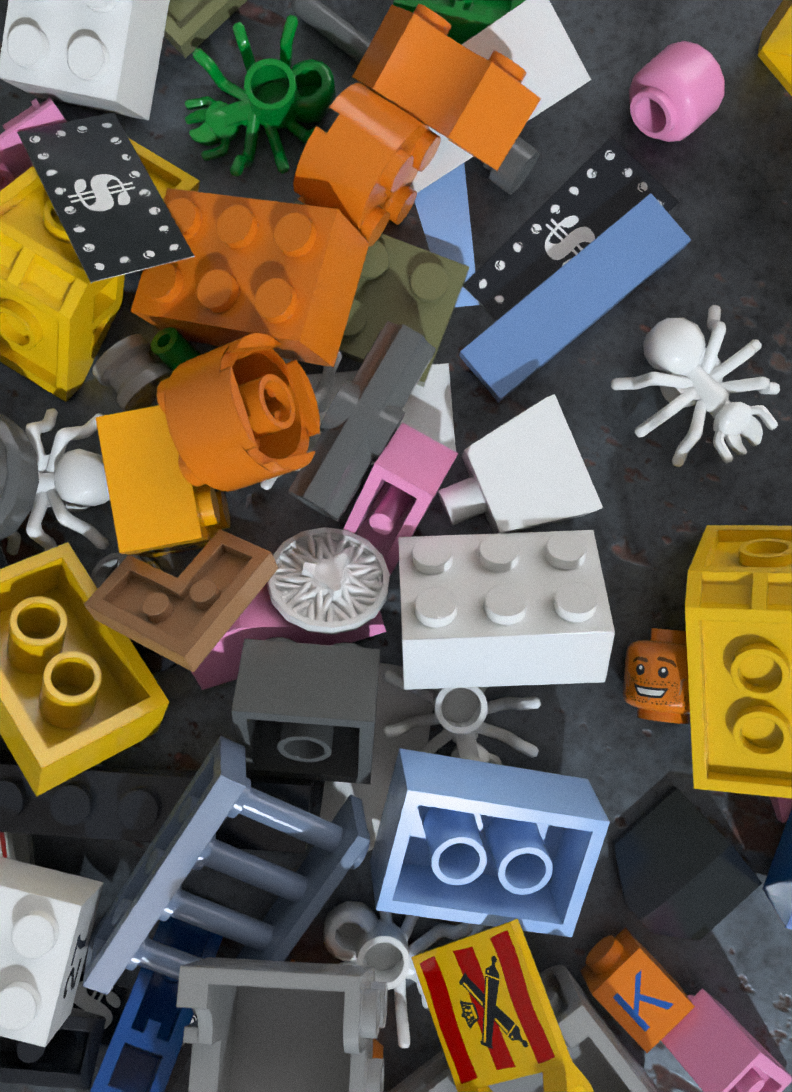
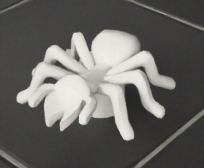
M712 305L708 308L707 327L711 331V336L707 348L705 347L704 335L697 324L685 318H666L658 322L651 329L643 343L644 355L648 363L654 369L661 372H649L637 377L615 378L611 381V388L614 390H636L647 386H660L662 395L669 402V404L635 428L634 433L637 437H644L682 408L695 405L688 433L678 445L671 460L672 464L677 467L684 464L688 453L701 438L706 411L714 418L713 430L715 434L713 445L726 464L732 462L733 456L726 446L724 438L729 447L739 455L747 454L741 437L745 438L751 446H757L761 443L763 435L762 426L752 415H758L770 430L778 426L774 417L763 405L749 406L743 402L731 403L729 401L730 394L758 390L760 394L776 395L780 392V385L776 382H770V379L766 377L722 382L724 376L752 357L761 349L762 344L758 339H753L741 350L721 363L717 355L726 333V325L720 321L721 309L718 305Z
M47 409L42 421L28 423L25 429V433L36 452L39 484L26 527L27 534L41 545L45 551L57 547L54 539L43 531L41 525L47 507H52L60 524L82 534L97 548L106 549L109 546V540L91 524L70 513L81 512L90 506H97L110 500L103 457L100 454L83 449H75L65 453L66 446L70 441L85 439L98 430L95 417L104 415L101 413L96 414L83 426L60 429L56 433L51 454L46 455L40 435L41 433L52 431L58 415L56 409ZM16 531L7 537L6 551L11 555L18 554L21 542V534Z
M386 671L383 675L386 683L417 695L432 704L434 713L408 716L398 723L386 726L383 729L385 737L392 738L403 735L414 728L441 724L444 729L419 750L420 752L434 754L452 739L456 746L452 750L451 757L502 765L497 755L488 753L480 743H477L476 738H478L479 733L500 740L531 758L537 757L539 750L535 745L521 739L506 729L485 723L484 720L488 714L502 710L538 709L541 706L540 698L536 696L524 698L507 696L487 702L484 692L488 687L434 689V691L430 689L404 690V677L392 671Z
M343 902L333 907L327 914L323 924V942L327 950L335 958L345 961L339 964L373 966L375 969V981L387 982L388 990L394 988L398 1045L401 1049L408 1048L410 1045L405 979H411L416 982L418 991L421 994L422 1005L429 1011L411 957L422 953L441 938L459 939L470 935L473 929L470 923H461L455 926L439 923L408 946V940L419 916L406 915L400 928L393 923L391 912L379 911L380 920H378L373 910L363 902Z

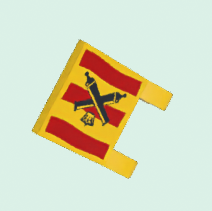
M518 919L411 957L457 1092H493L489 1085L543 1072L544 1092H594L587 1078L572 1062Z

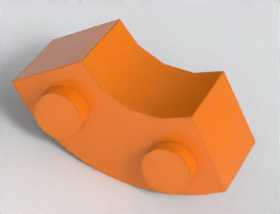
M422 4L417 5L414 13L391 5L352 77L442 134L450 142L498 171L541 100L539 96L521 84L527 72L497 51H493L487 60L447 36L452 27L451 24Z

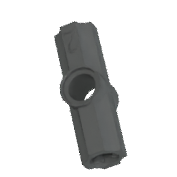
M387 321L384 328L380 330L369 353L367 352L364 362L353 381L347 379L333 399L320 425L322 434L312 451H316L314 457L308 465L299 471L288 490L290 495L320 514L336 521L339 520L343 512L345 513L372 461L376 462L397 431L406 413L402 409L436 351V348L429 344L423 335L404 324L398 325Z

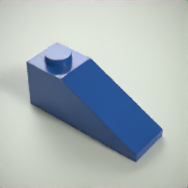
M170 916L165 922L160 920L152 940L205 959L216 957L223 936ZM141 967L90 1092L165 1091L183 1044L184 1027L191 1023L194 1015L192 1008L176 1007L179 980Z

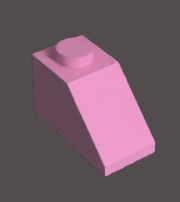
M403 422L374 463L343 529L369 540L383 555L390 575L399 561L398 537H412L458 455L455 451Z
M703 988L695 996L688 995V998L695 1007L661 1040L703 1092H782L792 1082V1076L721 1003Z

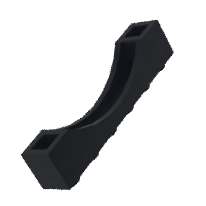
M0 750V832L151 843L198 770H155L93 766L36 797L11 752ZM246 775L251 780L252 788L313 814L315 780ZM238 814L233 819L226 817L216 832L217 840L239 849L305 853L309 844L241 814Z

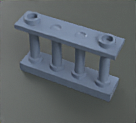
M220 736L92 933L88 946L82 986L108 995L125 969L133 971L137 965L179 980L180 966L202 960L203 958L149 939V932L157 920L165 922L170 916L245 945L236 959L284 961L349 869H356L367 854L370 844V833L367 829L362 799L350 794L336 816L329 822L251 787L250 778L246 777L245 746ZM238 814H241L309 843L314 847L299 869L294 872L217 840L216 832L226 817L233 819ZM203 866H206L279 897L264 919L260 921L182 890V883L191 869L199 871Z

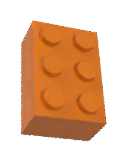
M167 188L164 203L195 257L144 269L131 312L160 330L172 327L188 341L220 347L252 333L267 334L282 344L273 349L281 358L334 368L369 247L367 240L339 209Z

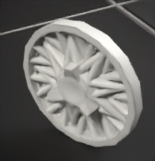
M323 527L302 531L284 541L273 554L279 569L267 582L271 602L288 622L306 631L333 635L356 630L375 618L387 600L390 573L383 555L369 540L348 530Z

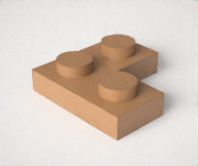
M219 529L178 578L128 555L84 605L98 622L182 667L195 672L279 568L270 551Z

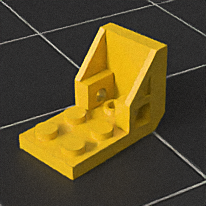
M129 138L163 201L167 188L198 192L200 180ZM32 166L0 191V362L67 402L81 388L122 304L125 274L90 282L34 166Z
M707 525L688 569L685 598L694 789L792 799V526Z

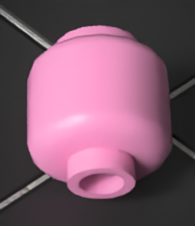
M681 41L668 45L635 74L629 88L630 113L638 129L649 137L666 142L681 141L694 132L718 110L725 95V80L719 63L709 51L698 44Z

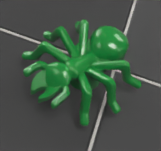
M290 14L286 18L280 39L279 60L268 58L255 62L244 25L240 22L233 25L232 29L247 71L244 80L245 90L227 79L214 60L201 48H196L192 53L194 60L206 70L216 86L221 91L238 100L229 105L220 100L215 101L209 96L185 101V106L188 110L200 109L185 117L186 123H203L200 127L190 130L191 138L205 146H213L221 141L220 146L203 151L201 153L202 159L210 161L228 154L230 142L238 135L240 125L247 127L243 153L235 157L230 168L232 176L239 177L242 175L244 168H250L253 165L260 124L265 128L278 172L281 174L288 173L290 167L278 130L287 129L306 144L315 128L309 131L299 124L297 120L304 123L321 121L331 111L329 106L335 100L336 90L334 76L330 68L322 61L313 59L301 61L292 67V45L298 26L296 16Z

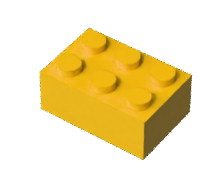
M68 542L0 569V735L36 797L157 733L169 704V700L131 640L95 620L85 607L84 603L98 588Z

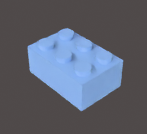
M399 748L370 859L376 910L492 927L518 919L523 931L572 937L610 821L588 779Z

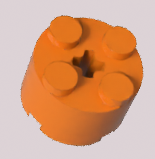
M354 83L342 91L329 106V108L340 114L329 131L325 132L316 126L309 137L297 165L293 188L294 192L301 196L297 200L305 205L339 209L371 247L379 239L389 220L398 225L409 213L417 196V192L410 188V185L418 171L422 172L432 161L440 145L441 138L432 132L429 126L362 83Z
M263 333L249 334L181 363L172 372L170 378L159 383L156 393L157 401L161 410L166 415L170 435L179 453V468L188 483L194 486L207 484L214 489L230 492L301 469L312 461L316 451L307 453L309 439L311 436L320 433V415L311 383L298 361L293 360L285 363L280 355L273 350L282 345L275 338Z

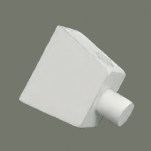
M555 394L541 400L467 447L462 454V459L470 478L438 490L441 503L452 526L485 513L494 534L511 533L582 517L603 508Z

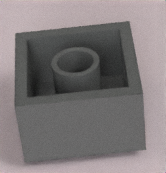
M272 637L266 640L244 639L231 712L236 743L245 746L246 775L371 784L380 649L363 648L348 642L333 645L297 643L283 637Z

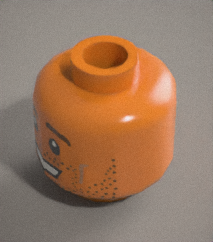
M651 628L650 641L638 640L628 646L625 661L623 698L628 704L638 708V718L668 723L690 724L686 631Z

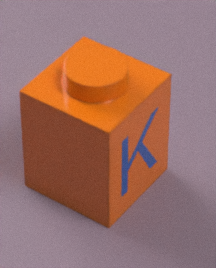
M626 927L616 937L610 935L600 940L589 952L586 958L587 965L581 970L591 994L646 1053L659 1043L695 1007L678 982Z

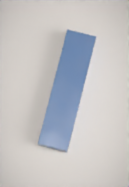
M650 193L462 349L459 357L499 403L683 250L691 239Z

